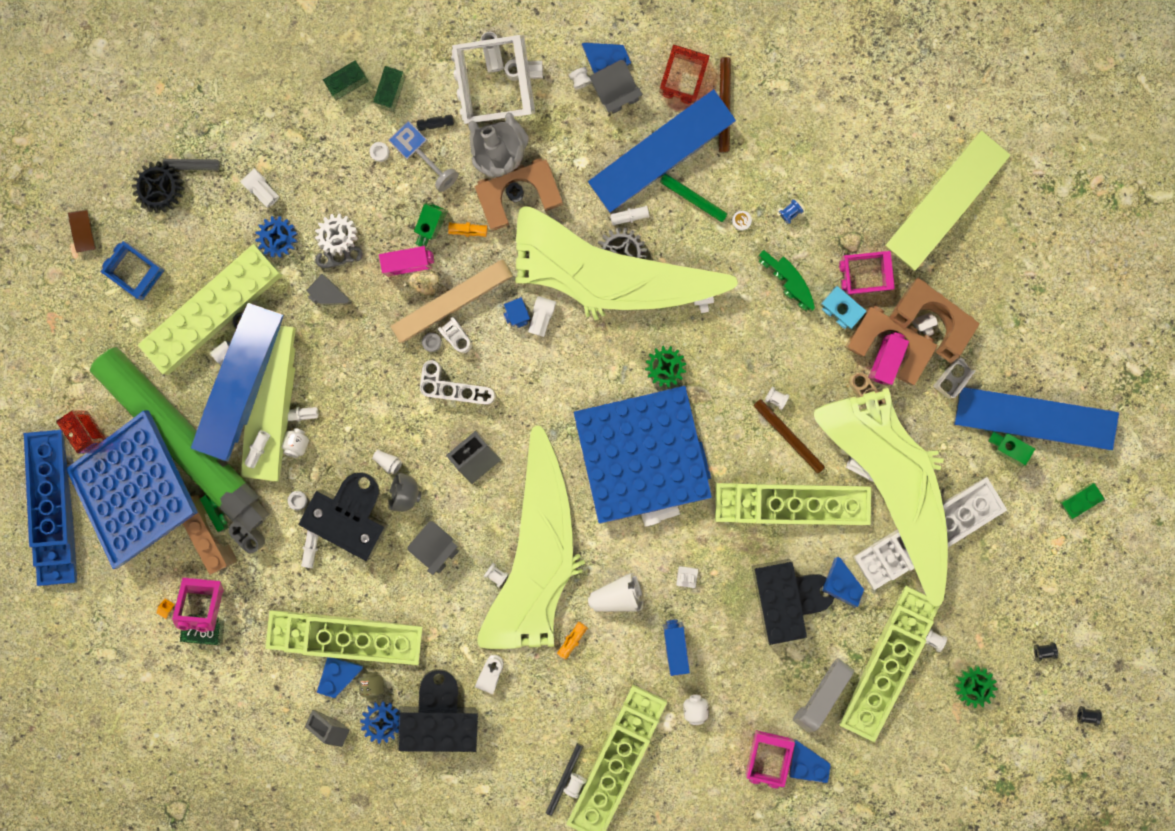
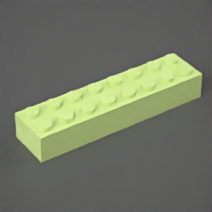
M253 244L138 344L139 348L162 374H171L233 320L237 313H241L248 303L251 304L283 276L267 255L258 248L259 246Z

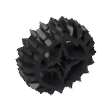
M157 161L156 165H154V163L149 162V168L143 165L142 169L144 171H137V174L140 175L139 178H133L137 184L131 186L137 189L132 194L133 196H138L135 201L141 203V208H147L149 212L154 210L155 213L159 214L161 210L167 213V207L173 210V203L180 204L177 198H183V195L179 192L185 190L184 187L180 186L184 183V180L178 179L181 174L175 172L176 169L173 166L168 168V163L162 165L160 161ZM164 173L163 176H159L155 180L150 178L154 174ZM169 180H171L172 183L171 192L168 191V184L170 183ZM146 183H147L148 186H149V190H148V192H147V196H146V193H145V185H146ZM153 183L159 185V187L161 188L162 191H164V193L161 192V191H158V189L156 188V186H155ZM159 196L166 197V199L161 202H152Z

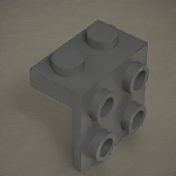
M619 60L590 76L599 99L608 113L612 112L613 114L622 110V105L629 103V105L636 103L640 100L639 97L643 95L640 88L636 86L624 60Z
M430 521L409 544L407 549L429 568L427 571L431 575H434L436 572L440 574L447 566L444 562L448 558L451 560L459 552L456 548L460 544L435 522Z

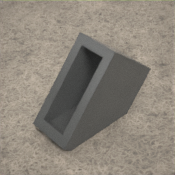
M323 274L306 290L310 294L308 298L315 304L349 305L353 302Z
M312 710L305 725V728L324 744L339 747L343 746L350 730L340 721L316 710Z

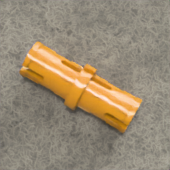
M449 222V235L487 237L488 225H475L470 222H466V224Z
M578 621L570 635L565 637L566 640L557 654L567 660L575 646L578 647L580 644L579 641L586 630H588V627Z

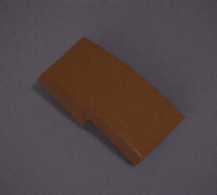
M88 209L68 212L76 253L96 250Z

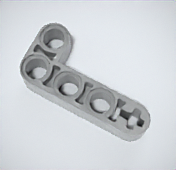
M837 658L830 666L806 706L801 707L793 717V722L807 732H815L821 726L850 680L854 669Z

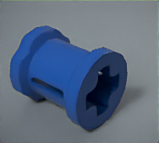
M794 199L791 200V203L786 208L778 211L787 224H790L791 220L799 213L802 214L804 212Z

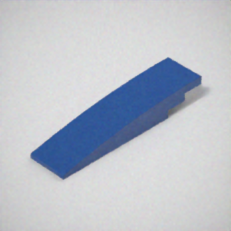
M713 89L590 179L588 183L609 213H611L700 150L705 144L735 123L736 119Z
M250 303L247 304L213 385L191 449L229 461L234 444L238 443L243 426L248 423L284 315Z
M964 387L959 393L954 425L1113 450L1119 412Z
M63 430L23 433L29 548H32L37 586L77 583L69 476L66 470L67 459Z

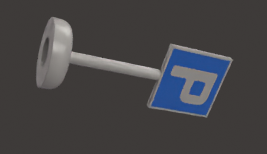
M409 120L388 139L407 160L416 152L439 175L435 183V187L439 192L447 190L457 180L459 174L455 169H448L442 172L419 149L428 140Z

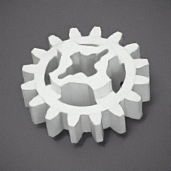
M331 214V219L329 220L324 217V224L318 223L320 229H316L315 232L319 236H316L315 239L319 242V247L323 248L326 254L330 251L332 256H335L336 252H338L341 256L343 250L350 252L348 247L355 246L352 241L358 239L355 235L358 231L354 227L353 221H350L347 216L343 218L341 214H338L337 218H335Z

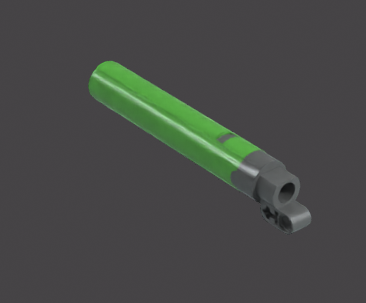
M112 347L101 354L92 363L90 373L133 418L142 411L149 410L172 459L233 522L229 527L230 536L247 553H254L265 545V538L256 528L270 514L258 502L260 496L225 460L191 449L197 430L118 347ZM251 539L256 542V547L252 545Z

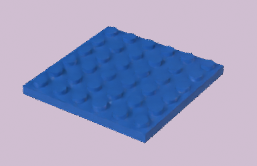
M686 386L573 412L599 524L712 498Z
M149 410L142 411L66 468L112 569L120 568L198 513Z

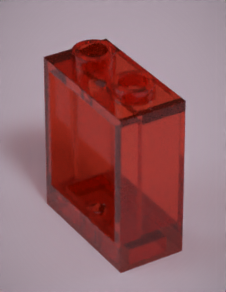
M673 44L659 93H662V96L668 99H673V97L679 98L680 102L691 105V103H695L710 55ZM674 58L702 66L693 95L666 87Z
M72 410L56 421L77 454L89 452L106 439L88 411Z

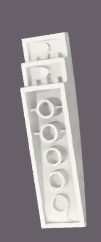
M987 477L943 502L948 547L1007 511ZM898 529L853 556L873 590L914 569Z

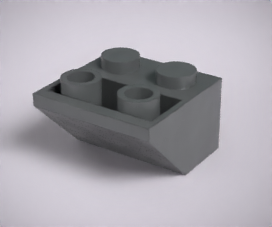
M474 431L446 455L456 469L471 484L501 461L500 457L478 431Z

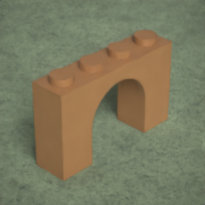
M542 158L532 161V165L527 167L520 165L513 172L501 177H496L492 180L486 178L477 182L478 185L474 187L491 231L509 225L502 206V195L510 183L522 181L533 185L538 191L545 212L563 205L547 159L542 160Z
M917 278L908 287L889 318L905 329L920 310L935 312L941 317L946 327V335L936 353L952 363L962 354L980 323L946 299L941 293L931 288L926 282Z
M874 306V308L868 307L845 348L863 357L875 337L881 332L892 331L904 335L905 340H908L909 344L906 349V356L898 369L896 377L910 386H914L938 345L933 343L935 341L933 338L927 335H919L917 333L918 330L910 325L905 329L887 315L883 314L885 312L883 309Z
M201 494L191 496L198 513L185 521L183 525L209 575L238 562L230 545L222 546L213 536L206 521V510L200 501V498L204 497Z

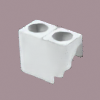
M957 358L933 385L935 389L948 399L955 398L976 371L969 368L962 358ZM956 364L964 367V374L959 378L954 377L951 373ZM944 379L950 380L953 385L951 391L947 393L940 386Z

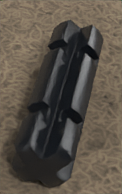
M450 114L445 115V117L438 116L427 118V120L421 119L416 121L418 131L426 130V128H441L444 125L452 126L454 125V118Z

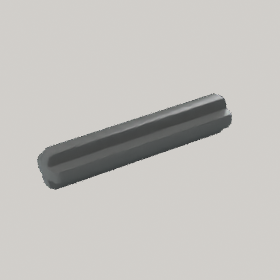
M163 159L162 162L163 164L168 163V168L173 166L176 170L220 169V161L217 159Z

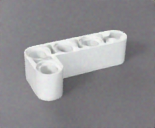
M429 360L423 365L420 391L424 396L478 404H491L496 398L494 390L488 387L440 381L442 367L436 361ZM430 364H435L437 367V371L433 375L429 374L427 370ZM427 383L434 385V391L430 394L425 391ZM447 385L453 387V394L451 396L444 394V388ZM465 388L472 390L473 394L469 399L463 397V390ZM476 389H479L478 393L483 394L486 393V390H488V394L491 395V398H488L487 401H485V398L477 397L478 401H475V398L477 396Z

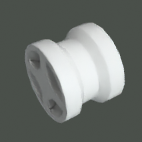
M586 67L579 68L569 74V78L574 82L573 87L575 90L584 88L592 83L590 77L587 76Z

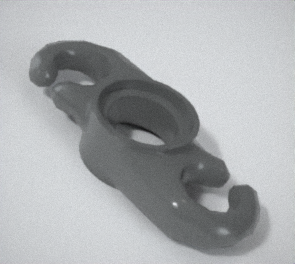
M349 246L350 252L342 251L344 254L342 262H336L330 252L327 254L324 252V256L328 258L327 263L323 264L320 262L322 253L317 254L315 261L317 266L323 269L343 266L348 262L352 263L355 261L350 255L351 251L355 250L358 252L357 261L362 259L363 252L358 246Z

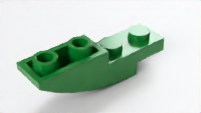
M763 250L757 256L759 264L765 269L769 267L773 270V275L778 280L786 281L781 287L786 297L791 300L794 298L798 301L797 305L803 311L807 312L808 310L812 312L815 309L814 301L805 280L798 270L784 256L777 261Z

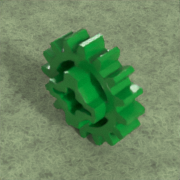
M662 346L661 351L655 348V355L650 353L649 357L651 360L645 361V363L649 364L645 371H650L647 377L654 378L653 384L658 381L659 387H662L663 383L670 387V382L676 385L677 378L683 379L680 374L686 373L682 366L687 364L681 362L684 356L677 355L678 349L672 352L671 346L668 350H665V347ZM663 354H670L675 358L671 360L666 359ZM657 358L659 363L657 368L653 370V362ZM661 359L666 364L670 363V374L666 370H661L663 366ZM678 364V372L674 375V365ZM664 374L668 377V380L660 379L657 375Z
M975 665L973 670L972 667L967 666V672L961 670L963 675L956 676L959 683H954V686L959 689L955 693L960 695L958 699L961 702L965 700L964 704L966 706L972 704L973 708H977V704H979L983 708L985 701L990 704L989 698L996 697L993 691L998 690V688L993 686V684L997 680L991 679L993 674L991 672L987 673V669L984 667L980 670V667ZM976 674L984 676L985 679H978ZM975 682H976L977 684H979V685L977 686V690H976V691L973 689V688L975 687ZM966 694H973L975 699L967 697Z

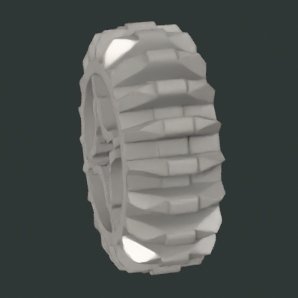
M616 228L615 235L612 230H609V238L605 234L602 236L605 243L600 240L598 241V244L602 246L601 249H607L614 253L626 246L624 254L633 257L628 252L629 244L632 242L637 250V258L647 259V256L641 255V253L647 252V249L640 248L645 242L641 241L638 243L637 241L641 236L637 235L633 238V230L629 235L626 234L627 228H624L623 234H620V229ZM616 239H625L619 247L610 245Z

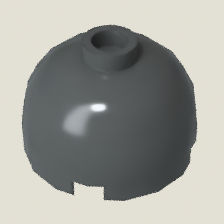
M398 473V475L394 476L389 493H392V499H388V508L398 512L408 511L414 507L416 502L419 503L421 491H419V486L412 476Z

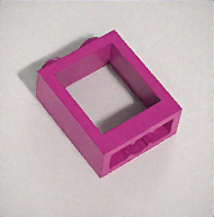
M425 246L379 254L382 274L387 277L432 269V264L435 263L433 252Z
M891 251L844 255L841 257L839 269L840 272H843L844 280H841V288L847 295L895 289ZM880 258L883 286L851 289L849 261Z
M894 332V334L891 333L884 336L868 376L870 380L885 386L893 385L909 341L905 340L904 335Z
M182 578L172 618L176 628L180 630L196 629L199 632L214 631L224 590L221 581ZM187 593L212 595L207 618L182 616Z
M755 730L745 772L749 782L754 784H760V782L767 783V786L779 789V786L785 787L795 745L793 738ZM759 742L785 748L779 777L753 771Z

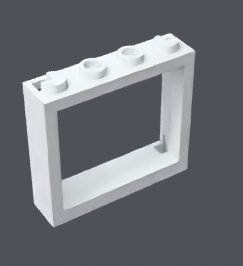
M524 35L452 45L451 58L455 62L456 67L454 78L458 81L457 97L461 101L462 108L460 109V114H462L464 124L470 121L480 122L505 118L506 113H508L473 115L464 50L509 43L514 44L523 109L508 112L512 113L514 117L535 114Z

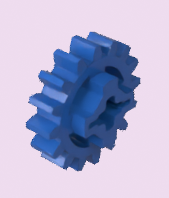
M271 216L270 222L264 219L265 225H258L261 231L255 232L260 236V238L255 239L256 242L261 243L258 248L260 250L265 249L264 254L268 255L270 253L272 258H275L276 254L279 258H283V253L290 255L288 250H295L292 244L298 243V240L294 239V236H297L298 233L292 231L295 226L293 224L289 225L290 221L288 219L283 222V217L281 216L277 220L274 216ZM283 226L287 229L289 236L285 235ZM274 235H280V239H273ZM265 239H268L270 242V248L267 246ZM287 243L283 248L280 249L281 245Z
M384 701L381 702V705L374 702L373 708L368 705V712H362L365 718L360 719V723L365 725L361 726V731L366 730L364 736L368 737L370 735L371 742L377 739L378 744H380L381 739H384L386 743H388V737L395 739L394 732L398 733L399 714H395L398 711L397 707L391 709L392 703L385 706ZM378 711L374 717H370L372 713ZM386 711L391 713L394 719L388 718L386 716ZM380 718H383L384 722H386L382 726H379L377 723L380 721ZM369 726L376 729V734L369 729ZM388 728H392L389 732L384 734L385 730H387Z

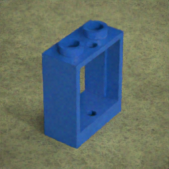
M122 241V243H118L115 246L114 254L111 258L104 261L103 269L100 272L136 299L144 300L165 269L130 243ZM128 251L151 266L136 288H133L113 273Z
M677 619L666 621L667 624H663L670 676L689 674L683 624L678 622Z

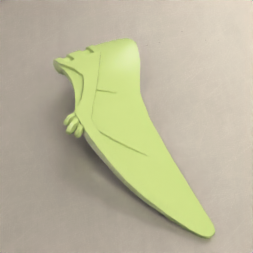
M526 206L519 210L516 235V250H518L516 270L518 272L517 277H515V283L539 284L562 291L584 305L586 317H590V311H592L595 321L599 320L597 311H599L601 316H605L603 309L641 310L678 306L722 294L734 289L738 284L737 278L729 274L620 255L595 247L539 210ZM526 251H530L529 258H526ZM525 270H529V278H525Z
M888 388L882 389L881 392L875 393L873 391L863 394L862 397L846 398L816 408L814 410V417L823 431L870 474L886 502L928 601L932 606H940L944 600L946 588L948 540L941 493L933 469L941 470V466L934 464V462L943 463L944 459L932 457V455H938V451H925L908 435L895 413ZM885 399V403L878 405V400ZM866 404V408L859 410V405Z
M541 426L533 427L530 433L519 541L513 568L481 626L478 634V645L481 648L514 649L522 648V646H529V648L541 647V645L554 647L553 626L559 597L571 575L582 573V569L576 570V567L585 564L584 559L575 563V560L581 556L580 554L573 556L572 525L567 491L556 455L545 430ZM540 633H548V637H540ZM521 634H528L529 638H521Z

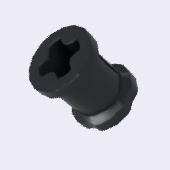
M510 183L506 188V194L510 201L519 202L523 199L524 191L518 183ZM514 188H517V191H520L517 193L516 197H514L513 194L510 193L513 192Z
M1051 642L1050 645H1034L1036 661L1040 662L1042 659L1047 658L1058 659L1056 644Z
M1084 706L1078 708V723H1091L1096 727L1100 725L1102 720L1100 709L1090 710L1085 709Z

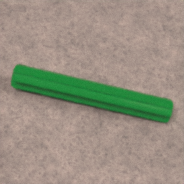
M664 174L661 178V184L720 222L726 219L728 214L668 174Z

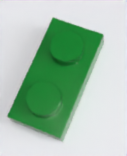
M1091 483L1060 502L1068 517L1074 519L1105 500L1096 484Z
M208 495L200 498L217 532H222L229 528L227 517L224 513L221 514L218 506Z

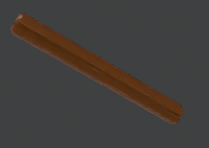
M722 57L720 59V98L730 111L731 58ZM730 126L719 134L720 153H728L730 151Z
M759 399L753 405L816 473H820L825 468L820 460L763 400Z

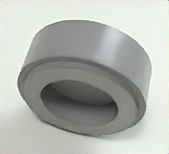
M428 333L423 337L422 345L425 350L435 352L440 349L442 340L439 335Z

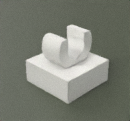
M710 297L695 301L694 305H699L701 313L709 312L708 304L714 303V298Z
M930 312L912 321L914 327L927 336L934 334L932 327L938 324L936 317Z
M679 566L676 586L696 588L698 569Z

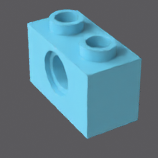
M835 286L821 302L823 306L821 310L828 316H835L838 319L836 323L843 329L846 327L852 329L866 312L863 307L838 286ZM841 303L847 307V311L843 315L837 311V307Z

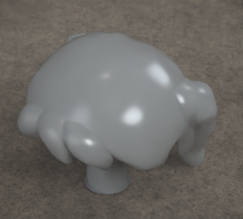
M510 112L506 113L505 122L487 125L482 128L475 121H470L468 125L471 154L473 155L472 164L479 172L490 178L501 177L516 169L521 163L524 149L528 145L529 137Z

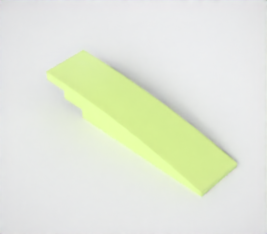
M981 130L906 218L905 222L899 227L885 247L915 271L1010 157V154Z
M280 326L247 425H245L241 477L279 482L283 457L282 443L287 430L295 375L293 363L296 348L293 347L296 328ZM259 430L265 431L270 434V438L264 447L265 452L261 454L255 468H249L245 465V460L251 450L250 445H253Z
M715 483V522L870 525L871 487Z
M905 585L840 722L841 727L873 742L876 741L926 643V637L940 607L932 606L926 594Z
M270 610L265 649L283 650L284 652L302 653L303 655L418 665L422 626Z
M632 684L587 778V782L584 784L566 823L567 826L578 831L607 830L650 743V738L659 722L667 700Z

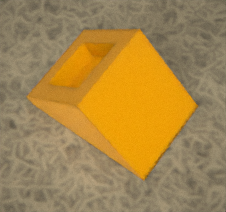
M164 599L158 606L156 614L167 619L175 604Z

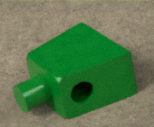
M424 203L414 232L419 234L416 245L426 247L429 239H436L448 210L433 203ZM427 224L430 226L429 231L426 229Z
M993 432L988 442L997 446L996 453L1021 468L1026 466L1036 450L1034 447L1008 433L1003 437ZM1006 443L1011 444V446H1012V450H1011V451H1009L1008 449H1006V447H1005Z

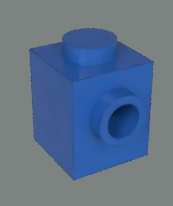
M522 297L504 304L506 313L503 314L507 324L511 323L513 327L517 326V328L528 325L527 321L531 319Z

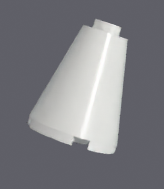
M630 573L592 592L590 597H588L590 608H593L595 612L642 611L643 601L639 602L642 591L637 577L633 576L634 573Z

